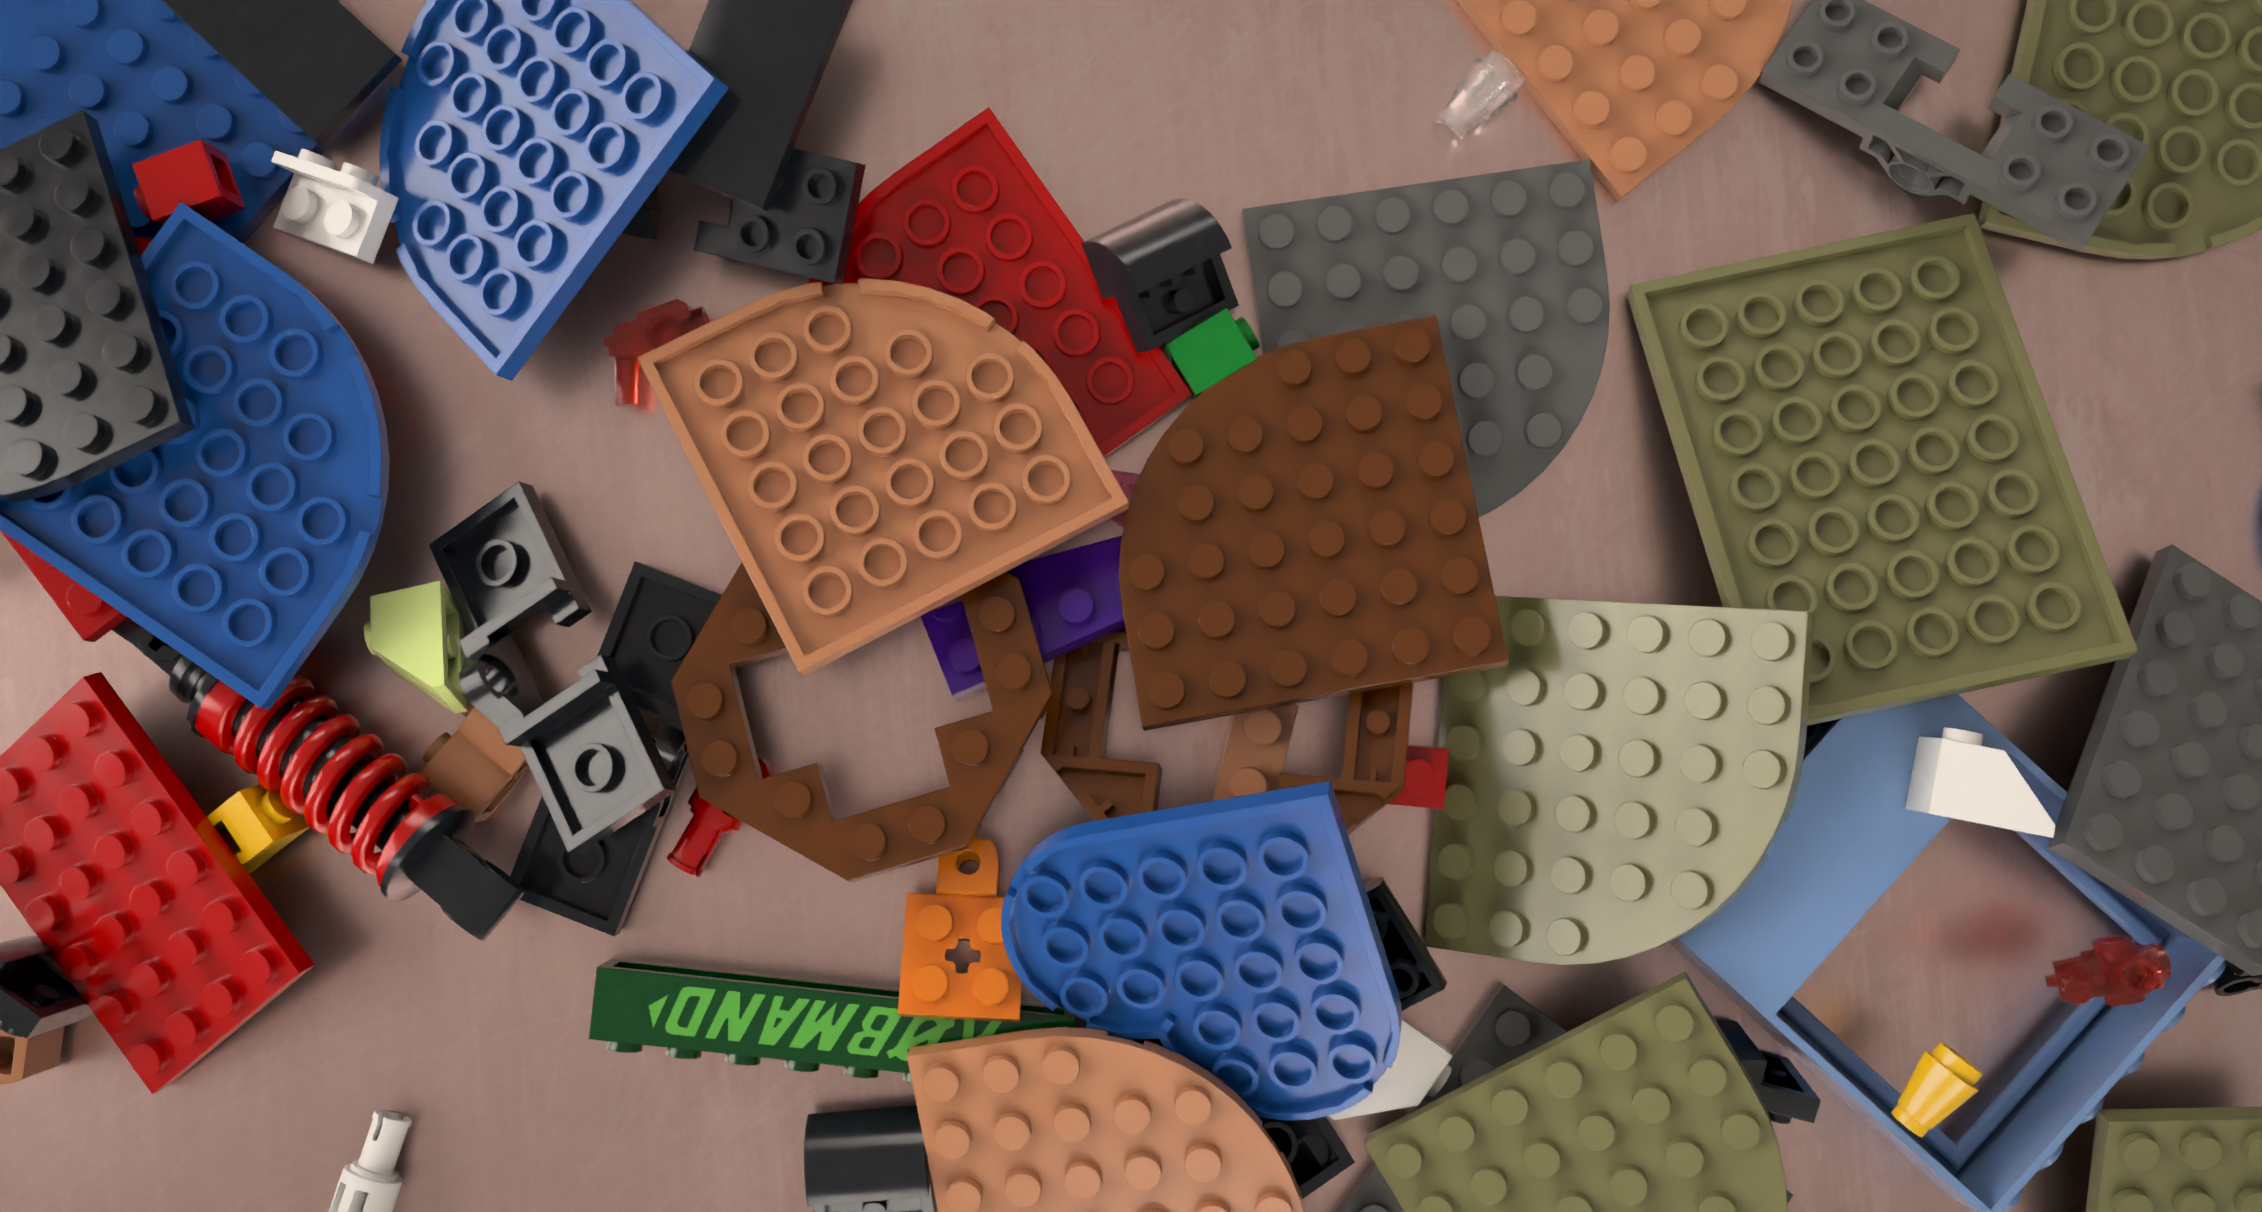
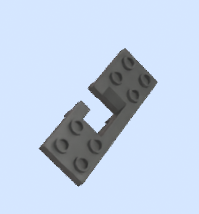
M1812 0L1762 70L1759 83L1863 137L1859 149L1876 157L1889 177L1908 192L1922 196L1948 195L1963 204L1972 195L2066 246L2081 252L2151 147L2009 74L1988 107L1989 110L2005 117V120L1980 155L1900 113L1924 76L1940 84L1954 64L1960 51L1959 48L1865 0Z

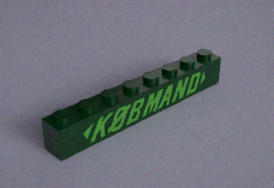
M610 959L599 965L596 970L589 1039L607 1041L606 1049L615 1052H641L643 1045L666 1047L665 1055L672 1058L698 1059L701 1058L702 1051L723 1053L725 1054L724 1061L735 1065H758L761 1062V1058L784 1060V1068L793 1071L814 1072L820 1069V1064L843 1066V1074L851 1077L876 1078L879 1075V1070L903 1073L902 1080L912 1083L907 1060L910 1047L1032 1029L1075 1028L1076 1016L1058 1006L1052 1011L1045 1005L1021 1003L1020 1022L904 1017L898 1015L899 989Z

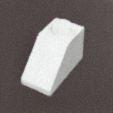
M1944 727L1942 738L1918 737L1905 809L2023 833L2054 837L2056 825L2004 750L1981 746L1983 734Z
M1402 1016L1399 1047L1392 1068H1387L1385 1073L1373 1085V1092L1364 1100L1346 1110L1329 1115V1117L1337 1120L1418 1106L1426 1094L1433 1097L1444 1086L1452 1069L1447 1064L1453 1056L1444 1045Z

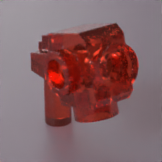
M675 299L636 313L635 320L614 327V335L604 338L603 344L609 348V356L615 359V406H639V373L643 372V369L637 357L709 323V317L703 306L693 309L687 303Z
M2113 935L2093 940V949L2079 952L2080 956L2053 961L2054 974L2045 976L2047 987L2058 988L2061 1002L2070 1001L2073 1004L2082 1005L2091 998L2104 996L2107 1005L2122 1006L2146 1000V994L2165 986L2164 980H2168L2171 977L2172 970L2168 954L2161 944L2156 942L2143 945L2133 942V938L2130 935Z

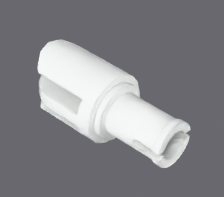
M388 1110L374 1111L373 1121L360 1159L344 1166L329 1212L393 1211L403 1179L398 1176L399 1172L394 1168L407 1130L412 1123L410 1117H402L403 1114Z

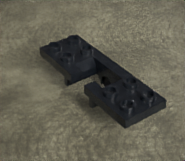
M793 148L768 212L732 198L727 226L699 221L694 250L834 284H843L866 164ZM658 185L622 233L656 240L661 210L654 209Z
M518 481L430 543L429 547L469 635L459 641L466 656V660L459 672L461 690L468 701L498 727L505 745L520 746L567 851L583 853L676 792L677 789L614 657L599 655L577 670L581 678L579 681L545 704L542 701L511 632L546 608H548L554 623L565 627H571L590 614L592 610L533 486Z
M635 561L597 657L599 655L614 657L636 705L664 716L652 739L655 740V745L677 789L689 759V752L671 681L723 594ZM675 792L583 853L567 851L542 796L510 875L526 891L520 900L611 936L620 934Z

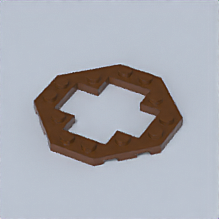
M741 562L671 681L699 797L849 882L859 881L970 848L982 826L981 822L997 794L1001 793L1024 752L1023 748L1039 719L1043 718L1054 698L1020 580L1005 572L935 608L938 609L963 601L993 711L934 728L950 787L836 820L822 765L814 763L762 778L735 668L789 652L747 570Z
M1126 628L1111 632L1071 652L1059 655L1054 658L1050 685L1054 698L1046 712L1041 754L1094 821L1156 811L1158 809L1162 768L1159 763L1104 758L1119 651H1129ZM1414 683L1350 694L1342 778L1280 773L1278 790L1331 781L1348 835L1351 834L1405 790Z

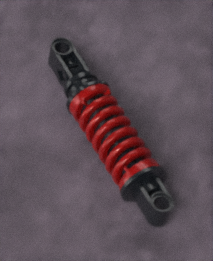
M126 618L112 629L116 634L132 643L170 676V692L180 701L190 703L186 719L190 722V730L201 738L209 740L224 754L234 755L236 764L247 774L257 775L259 784L268 792L280 793L282 803L293 813L304 814L306 824L316 833L328 834L329 843L337 851L351 854L353 864L363 873L376 874L381 893L390 901L399 902L422 890L438 903L442 911L457 925L477 939L485 941L526 893L513 878L490 861L484 859L466 844L475 822V815L465 805L457 804L447 794H435L426 799L430 788L429 780L422 773H411L405 776L407 764L403 757L396 753L382 756L384 746L381 739L375 734H362L359 736L360 723L350 714L336 716L337 703L328 695L314 696V684L306 676L295 675L272 708L262 709L130 618ZM351 827H354L357 832L350 833ZM375 846L381 849L382 852L374 853Z

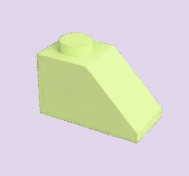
M441 581L370 596V620L364 623V637L371 654L374 656L378 655L395 675L455 714L466 712L467 698L461 690L459 683V672L465 662V654L459 643L464 638L463 620L452 595Z

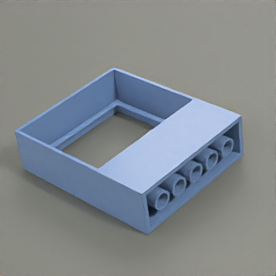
M1958 694L1808 725L1802 773L1793 806L1787 820L1782 822L1776 838L1766 853L1768 856L1763 865L1743 890L1721 911L1693 931L1670 942V944L1941 1191L1973 1212H2009L2020 1201L2023 1194L2022 1188L2039 1169L2050 1166L2058 1159L2063 1151V1142L2076 1127L2091 1120L2098 1114V1111L2103 1107L2104 1096L2120 1078L2129 1076L2139 1068L2145 1057L2144 1051L2161 1032L2168 1031L2179 1023L2185 1014V1005L2201 987L2214 982L2223 973L2226 967V959L2049 849L2048 845L2051 837L2015 831L2135 939L2136 942L1956 1144L1936 1126L1933 1129H1929L1923 1138L1917 1136L1891 1114V1111L1898 1104L1897 1101L1901 1094L1797 1001L1793 994L1951 819L1905 809L1919 736L1942 738L1944 727L1983 734L1981 746L2004 750L2055 825L2067 792Z

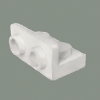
M301 149L298 158L275 151L271 162L293 172L294 175L283 198L273 228L290 236L373 264L399 198L376 187L379 176L358 166L343 162L341 170L337 171L335 170L336 162L306 149Z

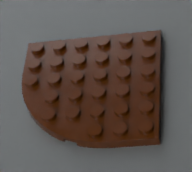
M1436 315L1316 337L1288 344L1262 354L1255 361L1204 390L1193 400L1165 431L1147 459L1134 487L1125 516L1120 545L1119 567L1122 610L1141 724L1144 731L1507 666L1509 662Z

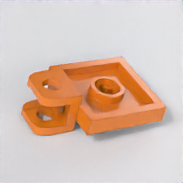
M974 839L970 848L940 856L937 872V894L907 892L898 1002L899 1016L1020 1022L1022 981L1008 958L1003 942L1001 914L1005 897H999L1000 866L997 849L991 840ZM972 861L980 865L979 869L973 874H964L959 871L966 862ZM969 941L971 950L981 953L980 962L970 963L968 973H957L955 963L946 961L948 950H956L958 942Z

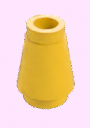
M1940 1041L1932 1052L1927 1049L1924 1050L1897 1101L1898 1104L1891 1111V1114L1906 1128L1923 1138L1929 1129H1933L1979 1091L1975 1084L1982 1077L1983 1073L1954 1049Z

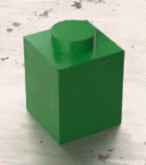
M1226 308L1165 345V355L1191 391L1192 400H1195L1204 390L1258 359L1253 351L1259 348L1260 345L1244 317L1234 320Z

